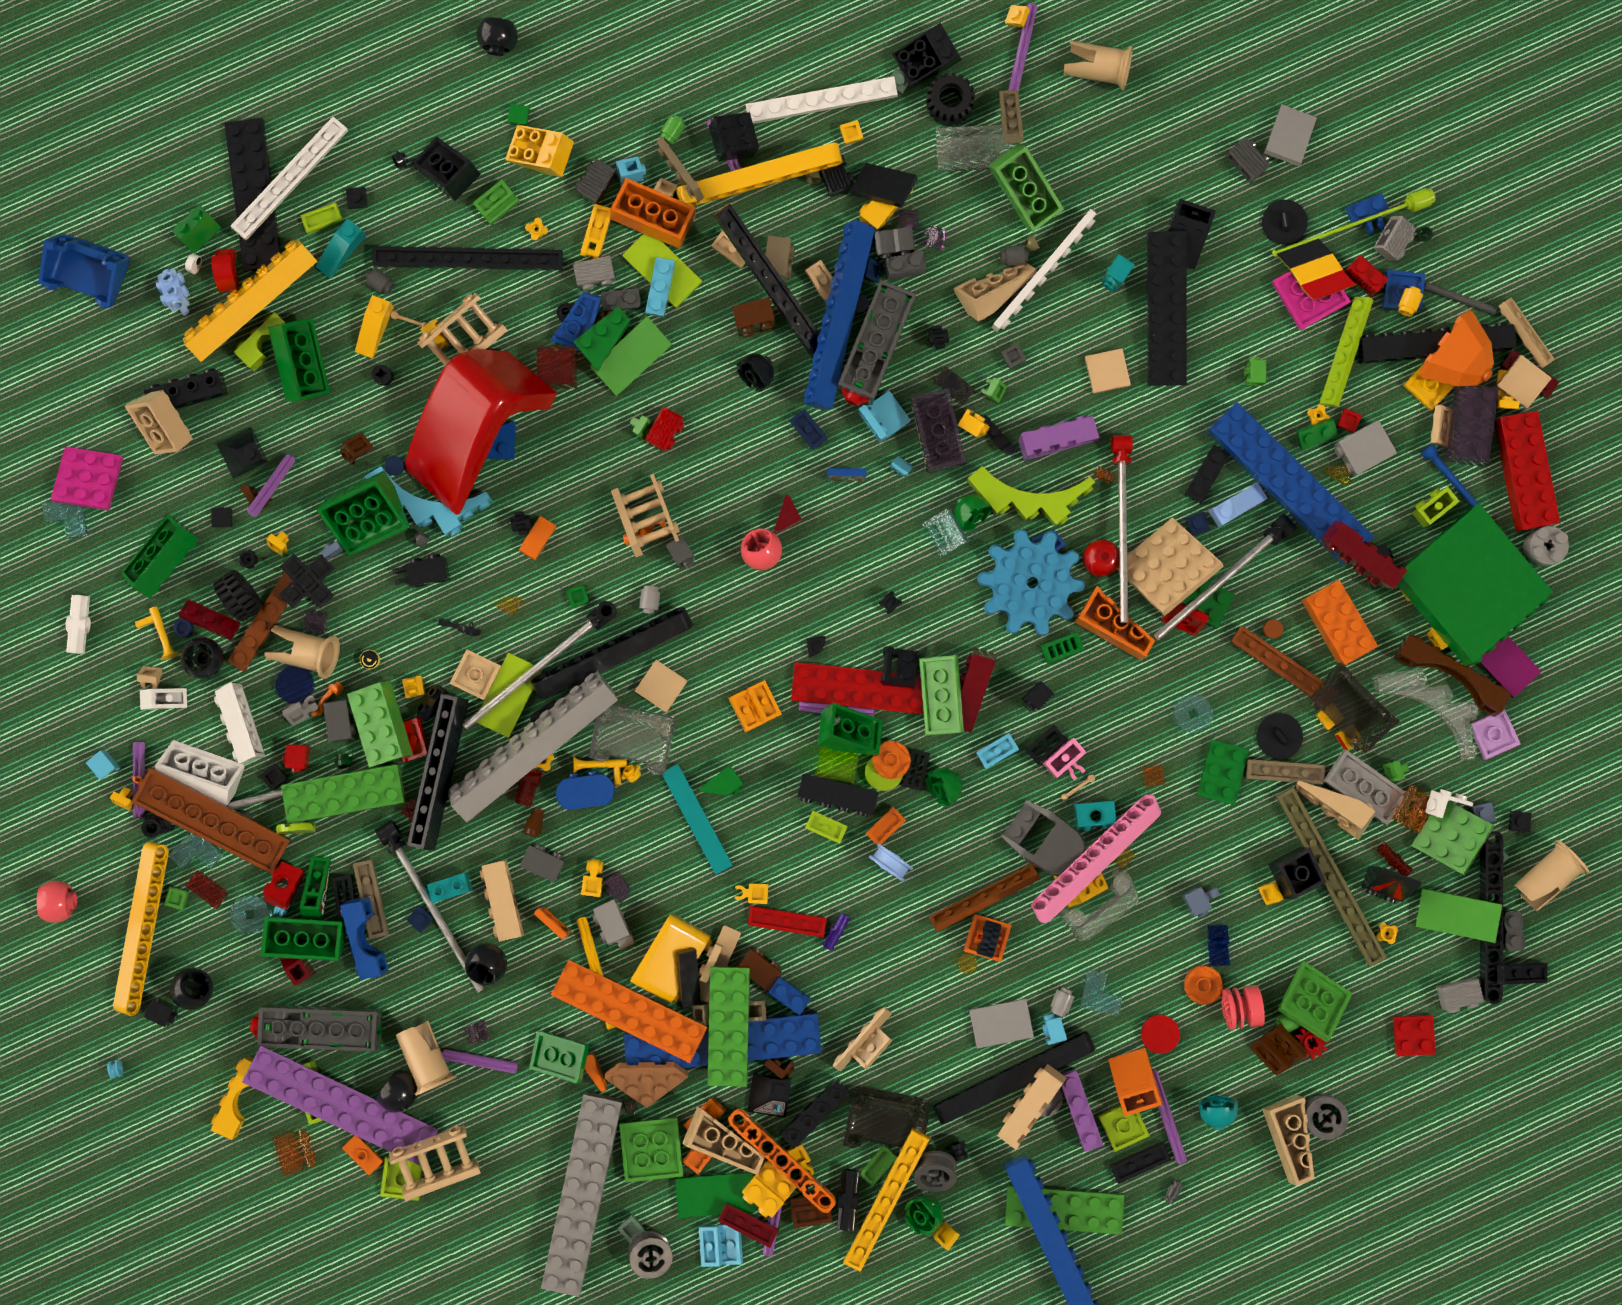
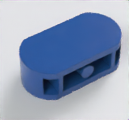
M599 771L587 772L588 776L580 777V773L568 775L569 779H563L557 786L556 798L558 803L566 810L608 805L615 796L614 782L607 775L599 774Z

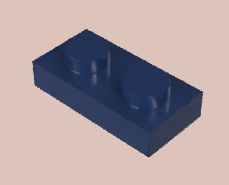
M805 409L789 420L813 451L828 440L827 436Z

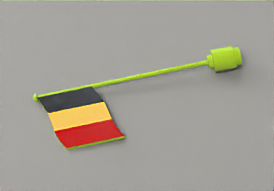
M1431 188L1407 194L1405 204L1277 251L1274 249L1272 255L1274 257L1278 256L1290 269L1302 290L1314 301L1356 286L1357 284L1347 276L1333 253L1324 245L1320 238L1405 207L1412 212L1430 207L1432 203H1435V194Z

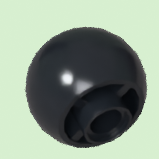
M487 17L477 27L478 44L482 49L487 50V54L504 56V53L511 52L517 44V28L510 20Z
M198 637L190 640L183 647L180 660L183 669L189 675L198 679H206L220 671L224 663V654L216 641L207 637ZM200 648V650H198L193 657V654L196 651V649ZM204 654H207L208 661L204 664L201 658ZM193 661H194L198 666H201V668L196 669L195 666H194V664H193Z
M481 943L474 946L468 952L465 959V970L468 977L480 985H492L498 982L505 975L507 969L505 953L501 948L491 943Z
M191 967L179 971L173 977L169 991L172 1000L177 1006L185 1010H196L209 1002L214 986L208 973L202 969ZM185 988L191 989L192 995L186 993Z
M397 1069L376 1094L377 1100L384 1109L390 1112H399L403 1107L407 1110L418 1097V1095L415 1096L414 1094L417 1090V1085L411 1073Z

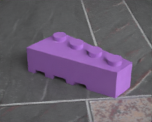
M1087 415L1077 417L1075 421L1069 422V420L1059 422L1058 425H1047L1038 430L1023 432L1018 438V443L1023 460L1027 461L1095 442L1099 439L1093 416L1087 417Z

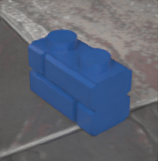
M781 976L777 978L768 991V994L798 1015L803 1012L811 1000L810 996L790 982H787Z

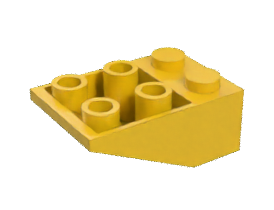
M517 125L505 160L547 175L562 177L574 142L561 132Z

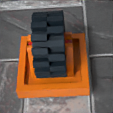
M974 914L963 951L1001 962L1012 925Z

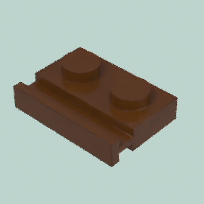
M824 1196L820 1199L821 1204H830L828 1197ZM806 1197L790 1199L794 1229L833 1223L831 1211L829 1213L821 1212Z

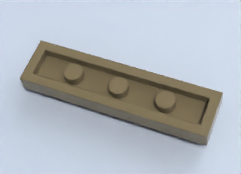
M1018 90L999 91L1004 143H1022L1023 128Z
M663 137L657 139L659 155L662 159L666 157L668 160L666 164L672 172L676 171L677 174L675 176L680 184L684 183L686 185L684 188L690 197L694 196L697 202L702 200L704 196L699 186Z
M1247 759L1246 779L1284 782L1302 781L1310 784H1324L1325 765Z
M371 859L354 863L353 868L360 898L370 897L374 915L366 923L369 939L390 935L374 861Z

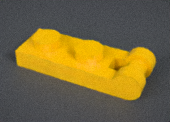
M594 204L580 256H591L593 259L601 257L611 221V208ZM590 243L596 245L595 250L589 248Z

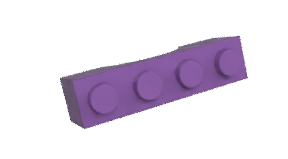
M1073 1068L1061 1072L1067 1078L1062 1084L1061 1090L1072 1115L1082 1149L1087 1152L1104 1146L1077 1071Z

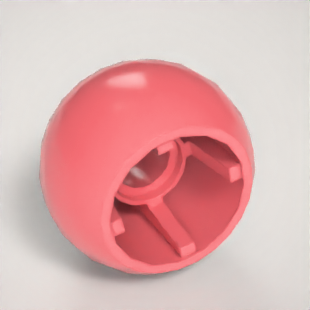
M756 529L744 537L741 543V555L749 567L755 570H768L780 560L782 544L778 536L772 531Z
M54 880L44 883L37 892V911L39 917L50 923L67 920L72 915L73 909L77 907L76 892H73L71 886L63 881Z

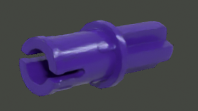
M840 912L833 927H830L831 931L824 941L823 947L830 951L834 949L840 936L844 935L843 931L851 919L850 917Z

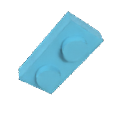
M1010 733L977 751L976 754L984 768L987 769L1016 752L1019 748Z

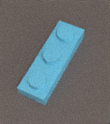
M656 257L645 314L665 317L675 261Z

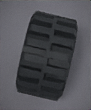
M953 72L951 76L948 73H944L943 77L939 75L936 81H932L931 87L928 89L927 110H930L929 115L931 117L934 116L936 122L941 121V125L949 123V126H953L954 122L957 125L961 124V120L965 121L972 112L975 99L974 88L972 85H969L970 81L968 79L963 80L964 76L961 74L959 77ZM945 92H954L959 95L962 102L956 107H947L942 104L939 97Z
M231 570L213 583L218 598L237 620L244 622L262 609L259 596L245 577L238 571Z

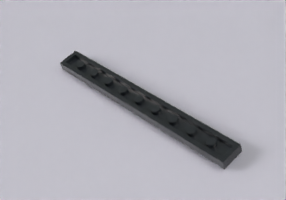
M726 204L713 217L813 359L818 345L817 338L820 333L731 204Z
M373 246L372 265L373 267L563 271V250Z

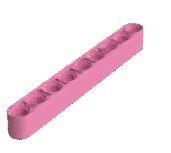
M1148 794L1141 797L1034 899L1031 906L1040 922L1047 923L1051 921L1161 815V809L1154 795Z

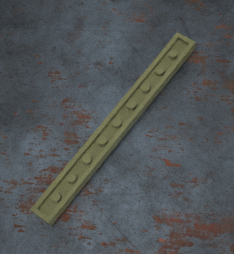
M1294 787L1275 796L1301 845L1311 848L1326 881L1323 885L1368 967L1371 968L1386 960L1387 957Z

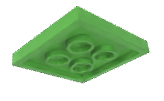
M1448 801L1443 818L1430 814L1411 846L1464 876L1494 828V825Z
M1303 961L1300 963L1277 1010L1323 1041L1328 1042L1353 993Z
M678 1117L619 1123L625 1183L684 1176Z

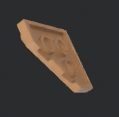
M639 1062V1065L618 1063L605 1073L607 1081L646 1108L688 1078V1071L675 1062H666V1065H655V1062Z

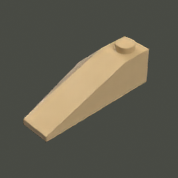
M1025 262L1024 265L1006 268L1001 274L993 275L990 273L982 280L976 281L975 278L968 280L953 289L967 314L980 321L997 311L1037 273V269Z
M1302 781L1297 782L1296 790L1312 804L1322 806L1321 809L1324 811V814L1328 817H1335L1339 821L1337 825L1357 840L1361 838L1376 812L1369 803H1363L1358 799Z

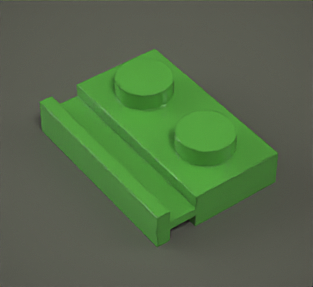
M501 179L475 200L473 205L488 223L492 225L520 203V200Z

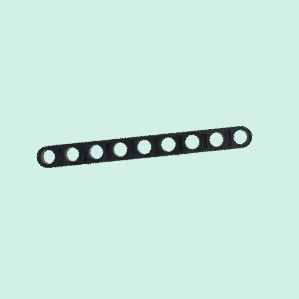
M679 607L536 676L531 680V684L539 699L549 698L584 681L592 673L594 674L597 671L600 673L689 630L693 623L686 609Z
M1491 831L1480 849V900L1489 901V894L1494 893L1495 899L1492 902L1503 904V836L1497 831ZM1493 834L1495 836L1494 843L1490 844L1488 839L1489 836ZM1491 854H1494L1495 860L1490 864L1488 858ZM1491 873H1494L1495 880L1490 883L1488 877ZM1503 905L1496 943L1480 940V987L1484 1001L1490 1004H1498L1503 999V985L1497 984V964H1503ZM1491 951H1494V958L1492 960H1489L1488 954ZM1494 970L1495 976L1489 980L1488 974ZM1494 990V997L1489 999V991Z
M1084 1031L934 1104L932 1107L940 1124L948 1123L1036 1080L1034 1075L1040 1067L1044 1069L1049 1064L1057 1070L1095 1051V1045L1088 1031Z

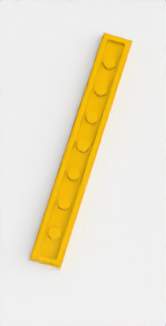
M912 1128L844 1258L843 1264L861 1272L930 1140L929 1136Z

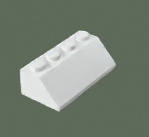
M229 683L216 690L214 700L217 707L221 709L222 714L220 718L223 725L227 727L228 732L226 736L229 743L233 745L234 751H232L234 760L238 761V764H246L266 757L242 684Z
M175 740L171 742L155 765L156 770L226 806L235 795L245 768L243 764H238V762Z

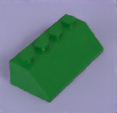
M313 318L268 326L286 402L302 401L330 393Z
M167 514L120 574L132 588L150 599L159 591L163 582L171 576L175 567L182 563L188 551L194 548L198 538L175 518Z
M264 917L260 956L339 961L346 938L345 922Z

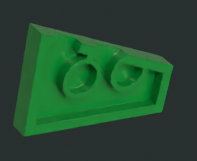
M618 306L574 341L575 345L597 372L631 321Z

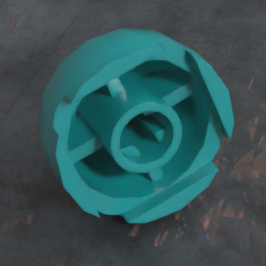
M1209 1096L1207 1101L1202 1102V1099H1200L1198 1102L1202 1120L1207 1125L1214 1127L1215 1130H1224L1225 1127L1234 1123L1238 1116V1101L1235 1098L1233 1102L1229 1100V1096Z

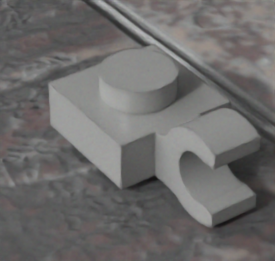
M310 695L304 700L303 704L297 702L282 710L284 717L294 726L309 718L308 713L319 709V706L313 703L316 699L313 695Z

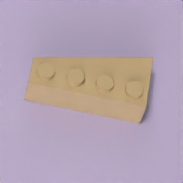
M1049 1064L1044 1069L1039 1068L1034 1075L1036 1078L1034 1084L1030 1082L1023 1091L1026 1093L1024 1098H1018L1013 1105L1015 1108L1012 1114L1008 1112L1002 1121L1005 1125L997 1136L1015 1150L1067 1079Z
M1299 1095L1262 1108L1288 1182L1296 1186L1315 1179L1312 1153H1310L1309 1147L1310 1136L1307 1131L1308 1120L1307 1114H1305V1097Z
M699 1107L696 1108L682 1144L758 1175L765 1157Z

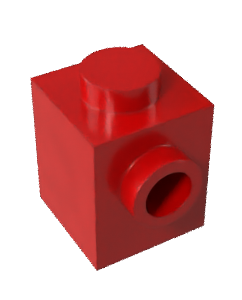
M286 745V752L283 753L282 758L285 768H291L290 772L302 773V769H308L310 746Z

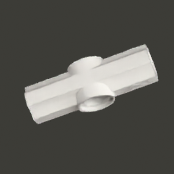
M72 595L70 615L66 619V631L68 632L66 652L85 654L86 635L91 627L90 617H88L89 596Z

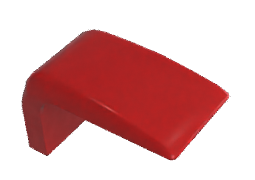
M468 350L454 356L441 371L421 414L406 456L405 470L455 515H459L502 424L510 416L518 412L550 409L557 392L508 351Z

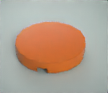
M896 741L882 743L880 745V754L878 756L873 755L872 759L876 772L887 779H896L903 776L909 769L911 761L907 748Z
M1197 966L1187 973L1184 980V990L1193 1002L1205 1005L1215 1002L1221 996L1223 983L1220 974L1214 968Z

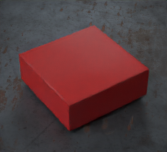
M1344 408L1336 427L1350 433H1355L1362 415Z

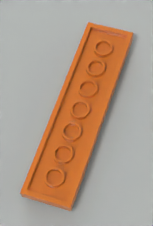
M568 960L551 993V996L688 1063H691L708 1029L706 1026Z

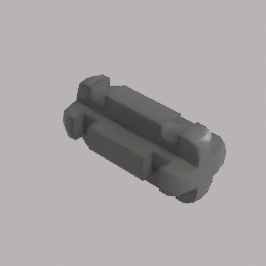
M1175 1179L1172 1181L1173 1185L1171 1184L1166 1192L1167 1196H1164V1200L1170 1204H1174L1173 1200H1176L1181 1191L1180 1188H1183V1184Z

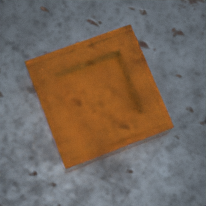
M1100 466L1094 472V476L1108 484L1116 476Z
M1162 765L1142 768L1145 787L1165 784Z

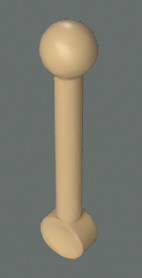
M395 311L390 315L394 320L401 319L419 325L421 328L428 324L427 322H419L401 316Z
M1088 775L1084 782L1067 794H1062L1061 799L1067 801L1069 796L1087 783L1094 782L1095 776Z

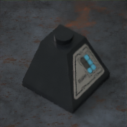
M753 1073L748 1112L786 1118L791 1078L783 1077L781 1079L779 1076Z

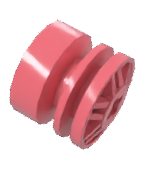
M1257 985L1243 987L1242 996L1237 988H1233L1232 993L1230 989H1223L1222 1012L1229 1030H1235L1236 1024L1239 1029H1243L1245 1019L1250 1028L1264 1025V1005L1260 989Z

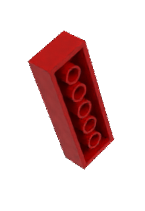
M1533 411L1504 416L1494 420L1515 532L1560 524L1539 412Z

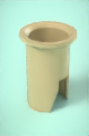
M1070 41V52L1090 62L1065 64L1064 76L1116 84L1124 91L1129 75L1133 46L1122 50Z
M275 625L271 629L275 634L294 642L291 654L286 652H265L267 660L318 672V676L322 679H326L332 674L340 652V643L336 636H329L325 639L279 625Z
M1556 840L1555 849L1536 864L1514 886L1522 892L1520 896L1525 902L1538 911L1580 874L1588 875L1590 872L1583 861L1568 846Z
M429 1021L395 1035L417 1085V1092L414 1093L415 1096L457 1078V1075H453L448 1069Z

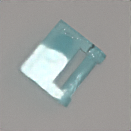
M951 508L942 511L923 523L924 528L928 529L935 542L940 557L968 542ZM934 524L937 525V527H938V529H939V531H940L942 537L944 538V540H945V542H946V544H947V547H945V545H944V543H943L941 537L939 536V534H938V532H937V530H936Z

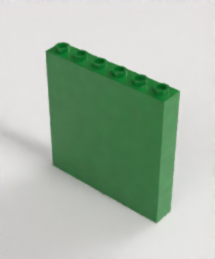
M1480 504L1469 508L1403 566L1408 571L1397 584L1464 666L1478 664L1483 659L1482 655L1484 653L1494 650L1496 648L1495 644L1498 641L1501 642L1510 635L1508 632L1512 628L1515 630L1523 624L1521 620L1532 616L1536 612L1535 608L1548 602V596L1553 593Z

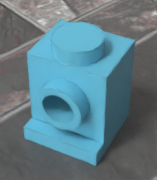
M639 157L616 161L617 175L621 187L626 178L635 182L644 181L643 175H646L644 163H640Z
M1054 1013L1043 1016L1045 1024L1042 1025L1044 1035L1049 1037L1045 1039L1046 1043L1051 1045L1067 1040L1061 1017L1059 1015L1055 1016Z

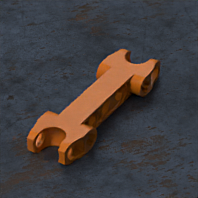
M739 1108L728 1117L729 1124L793 1183L821 1212L829 1213L836 1205L835 1196L772 1138L745 1110ZM735 1115L743 1116L744 1123L737 1124L734 1119ZM751 1130H756V1135L751 1136ZM765 1141H770L773 1144L772 1151L766 1152L763 1149L762 1145ZM779 1155L787 1157L788 1162L786 1165L778 1164L777 1157ZM795 1168L800 1169L802 1172V1177L799 1179H795L791 1175V1171ZM813 1184V1185H814V1190L811 1189V1190L809 1191V1190H808V1185ZM826 1196L830 1199L831 1203L823 1205L820 1199Z

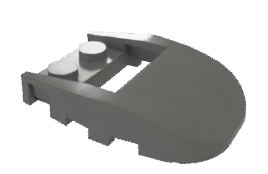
M1028 800L1025 801V804L1005 833L1001 835L1002 839L1029 864L1053 876H1060L1085 852L1084 838L1074 827L1052 811ZM1043 814L1055 822L1056 825L1035 855L1021 847V845Z

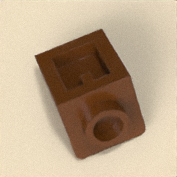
M361 432L344 441L340 453L344 460H348L350 464H353L358 457L371 451L373 446Z
M248 484L240 487L251 505L259 492L255 487H251ZM271 497L262 509L266 508L269 505L268 502L272 501Z
M777 1058L766 1059L764 1065L781 1079L784 1076L788 1078L795 1069L792 1067L794 1065L792 1060L789 1061L785 1068L781 1067L783 1063Z

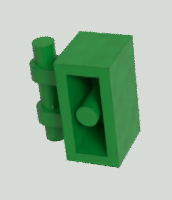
M200 204L195 209L192 208L189 211L190 214L182 221L177 222V226L172 230L194 254L222 228Z

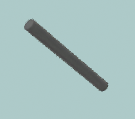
M1425 282L1424 290L1495 315L1498 310L1497 307Z

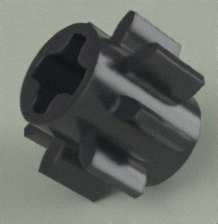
M942 325L933 326L932 331L928 332L930 346L935 345V349L938 350L944 349L945 344L949 343L948 330H942Z
M523 511L515 512V517L510 518L512 531H518L519 536L528 534V529H532L530 515H525Z

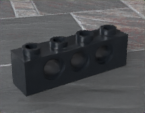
M836 1077L781 1130L780 1135L794 1149L850 1095V1091Z

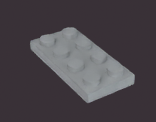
M1348 750L1342 751L1323 782L1340 794L1358 799L1363 803H1369L1374 808L1373 810L1376 811L1374 818L1385 826L1390 823L1408 793Z

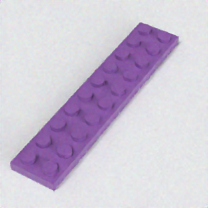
M260 1046L242 1080L244 1084L390 1152L397 1147H405L433 1137L438 1129L400 1111L390 1112L384 1109L377 1100ZM417 1155L407 1159L420 1165Z

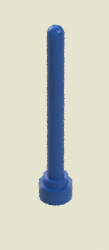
M1433 443L1421 452L1425 459L1433 461L1471 507L1479 504L1439 458L1438 449Z

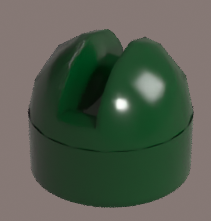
M1424 226L1417 231V238L1421 242H1427L1433 237V231L1430 227ZM1422 231L1429 235L1428 238L1421 235L1420 232Z

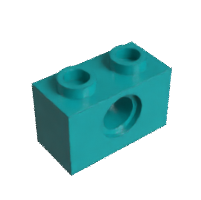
M1119 254L1101 281L1103 286L1109 291L1114 290L1117 292L1135 264Z
M1114 801L1073 804L1076 827H1081V831L1093 830L1092 826L1108 829L1116 822ZM1094 810L1100 814L1099 820L1095 822L1090 817Z
M468 872L427 885L432 903L473 891Z

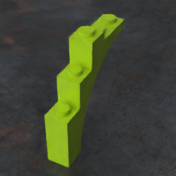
M983 466L967 479V482L975 492L989 502L995 516L999 512L1003 515L1010 509L1009 504H1011L1024 521L1028 518L1033 520L1040 514L1038 512L1040 509L1053 526L1057 524L1061 526L1069 520L1067 516L1071 512L1067 506L1069 508L1073 507L1079 502L1077 498L1081 494L1086 496L1093 490L1092 485L1095 483L1089 477L1079 485L1064 491L1030 493L1005 485L993 477Z

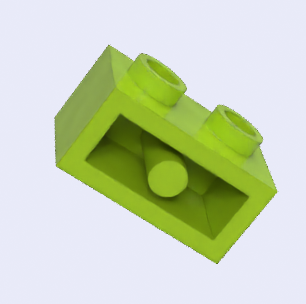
M1448 486L1441 490L1439 488L1435 489L1429 494L1431 496L1430 499L1427 501L1423 499L1414 506L1416 510L1412 514L1423 528L1431 525L1460 502Z

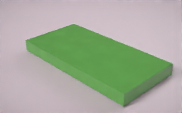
M645 316L614 345L610 355L605 359L598 372L593 366L590 368L617 396L672 344L648 316Z
M958 655L919 659L925 736L963 733Z
M1423 888L1416 927L1496 943L1503 904Z

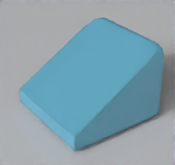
M899 456L896 457L890 466L892 470L904 478L907 477L913 468L911 464Z

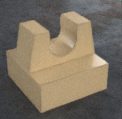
M143 666L137 674V682H140L142 688H145L148 683H152L153 689H157L162 676V668Z

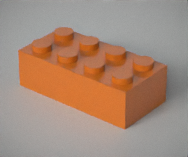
M628 178L625 179L610 209L611 220L679 249L696 215V207Z
M1340 580L1330 583L1301 600L1339 667L1347 665L1378 647Z

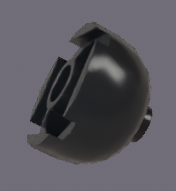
M752 353L737 363V366H739L737 372L740 378L748 387H751V384L756 387L755 391H764L773 381L774 368L772 361L767 356Z

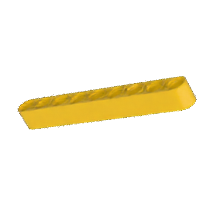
M829 143L696 181L704 196L699 202H697L694 196L690 197L684 188L686 185L677 187L676 192L679 201L691 206H697L840 165L843 161L838 143Z
M147 842L142 849L113 1003L116 1012L129 1016L137 1014L141 1005L169 854L166 845L154 842Z

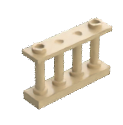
M474 293L473 295H467L462 300L464 303L430 332H424L419 337L420 341L417 343L421 348L427 345L439 360L446 365L450 359L433 341L438 334L442 333L460 354L468 350H486L508 330L501 322L497 324L491 321L476 303L480 297ZM469 308L487 326L488 332L484 336H479L462 316ZM455 320L474 340V344L469 349L464 348L447 328Z
M654 474L650 475L653 485L633 493L621 495L618 488L611 490L635 557L643 555L641 547L644 546L643 544L670 533L673 534L676 542L679 541L677 533L680 530L676 521L672 522L661 494L664 488L660 480L656 481ZM657 492V499L632 509L626 508L628 502ZM660 505L663 508L664 512L635 523V521L631 522L630 520L634 518L633 516ZM667 519L669 526L641 537L640 535L636 536L635 533L639 532L638 530Z
M465 1125L454 1126L449 1131L405 1147H397L392 1152H389L391 1165L399 1163L406 1182L405 1185H402L405 1201L481 1174L477 1158L473 1160L469 1158L462 1139L467 1137ZM455 1141L462 1163L453 1167L450 1165L443 1145ZM436 1148L443 1171L434 1174L431 1171L425 1152ZM416 1155L425 1175L424 1178L419 1180H413L406 1159Z

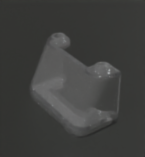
M613 704L596 718L589 758L598 762H604L610 756L646 763L647 769L652 774L664 775L677 720L671 716Z
M1118 868L1111 874L1113 876V884L1109 888L1114 893V896L1088 916L1079 909L1071 911L1063 909L1057 914L1078 941L1086 942L1138 903V892L1126 870Z

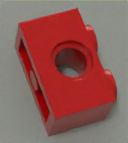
M281 862L280 866L275 867L271 876L273 879L270 884L267 883L265 885L263 894L266 903L287 910L304 875L303 870ZM280 883H285V884H287L286 887H283V888L278 887V885H279Z

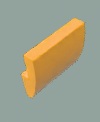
M765 680L728 698L745 733L782 715Z

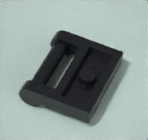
M890 646L884 647V668L880 683L887 686L915 688L918 651L894 649ZM892 657L898 658L896 678L891 677Z

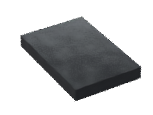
M865 163L850 189V194L902 208L918 178L915 174Z

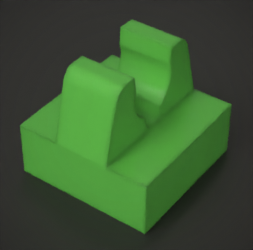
M987 379L986 383L990 386L987 390L982 389L981 392L993 402L999 404L1007 386L1000 379Z
M643 415L640 420L633 417L629 422L634 427L632 432L644 441L654 424Z
M1399 760L1382 764L1386 777L1391 782L1405 779L1404 773L1409 771L1407 763L1401 765Z

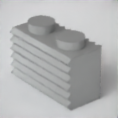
M1392 216L1373 249L1388 261H1398L1404 256L1406 246L1414 239V233L1417 228L1403 216Z
M610 256L573 263L577 286L579 289H583V291L592 290L597 285L602 287L610 286L612 282L616 281Z
M1472 977L1436 986L1441 1008L1446 1011L1448 1010V1013L1458 1012L1460 1007L1464 1006L1475 1008L1479 1006L1478 1003L1484 1002L1479 979Z

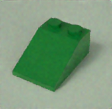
M832 703L821 711L818 745L834 751L878 756L880 754L883 720Z

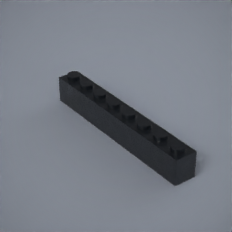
M1501 322L1488 327V324H1481L1492 343L1493 352L1511 351L1516 348L1514 324L1507 325V322ZM1444 327L1434 332L1431 329L1420 330V333L1403 331L1400 335H1394L1393 332L1383 333L1382 336L1375 337V334L1364 335L1358 346L1360 364L1427 358L1440 348L1438 343L1446 332L1451 333L1452 330H1450V327Z
M445 694L440 696L407 846L423 850L435 851L462 734V723H464L468 707V699Z

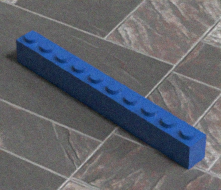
M858 220L847 223L843 229L844 236L839 246V257L834 266L835 274L830 283V295L826 300V311L821 321L822 328L817 338L818 345L813 355L814 362L808 375L809 383L804 392L805 399L803 404L822 411L833 408L875 231L874 227Z
M1024 1154L1004 1163L1008 1176L1068 1305H1099L1096 1299L1092 1300L1090 1294L1093 1291L1089 1282L1085 1283L1082 1278L1085 1274L1081 1265H1076L1074 1261L1077 1256L1073 1247L1068 1248L1066 1241L1069 1239L1065 1230H1060L1058 1226L1060 1219L1056 1211L1052 1213L1049 1207L1053 1205L1049 1195L1043 1194L1041 1188L1044 1185L1040 1176L1036 1177L1033 1172L1036 1170L1032 1159L1028 1160Z

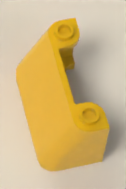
M672 912L630 982L669 1003L677 1002L680 996L676 952L695 948L698 960L702 951L707 952L712 944V941H710L711 935Z

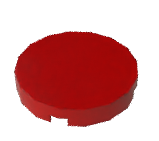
M1156 1014L1149 1017L1143 1023L1141 1039L1150 1051L1157 1054H1165L1177 1046L1180 1039V1030L1172 1018Z

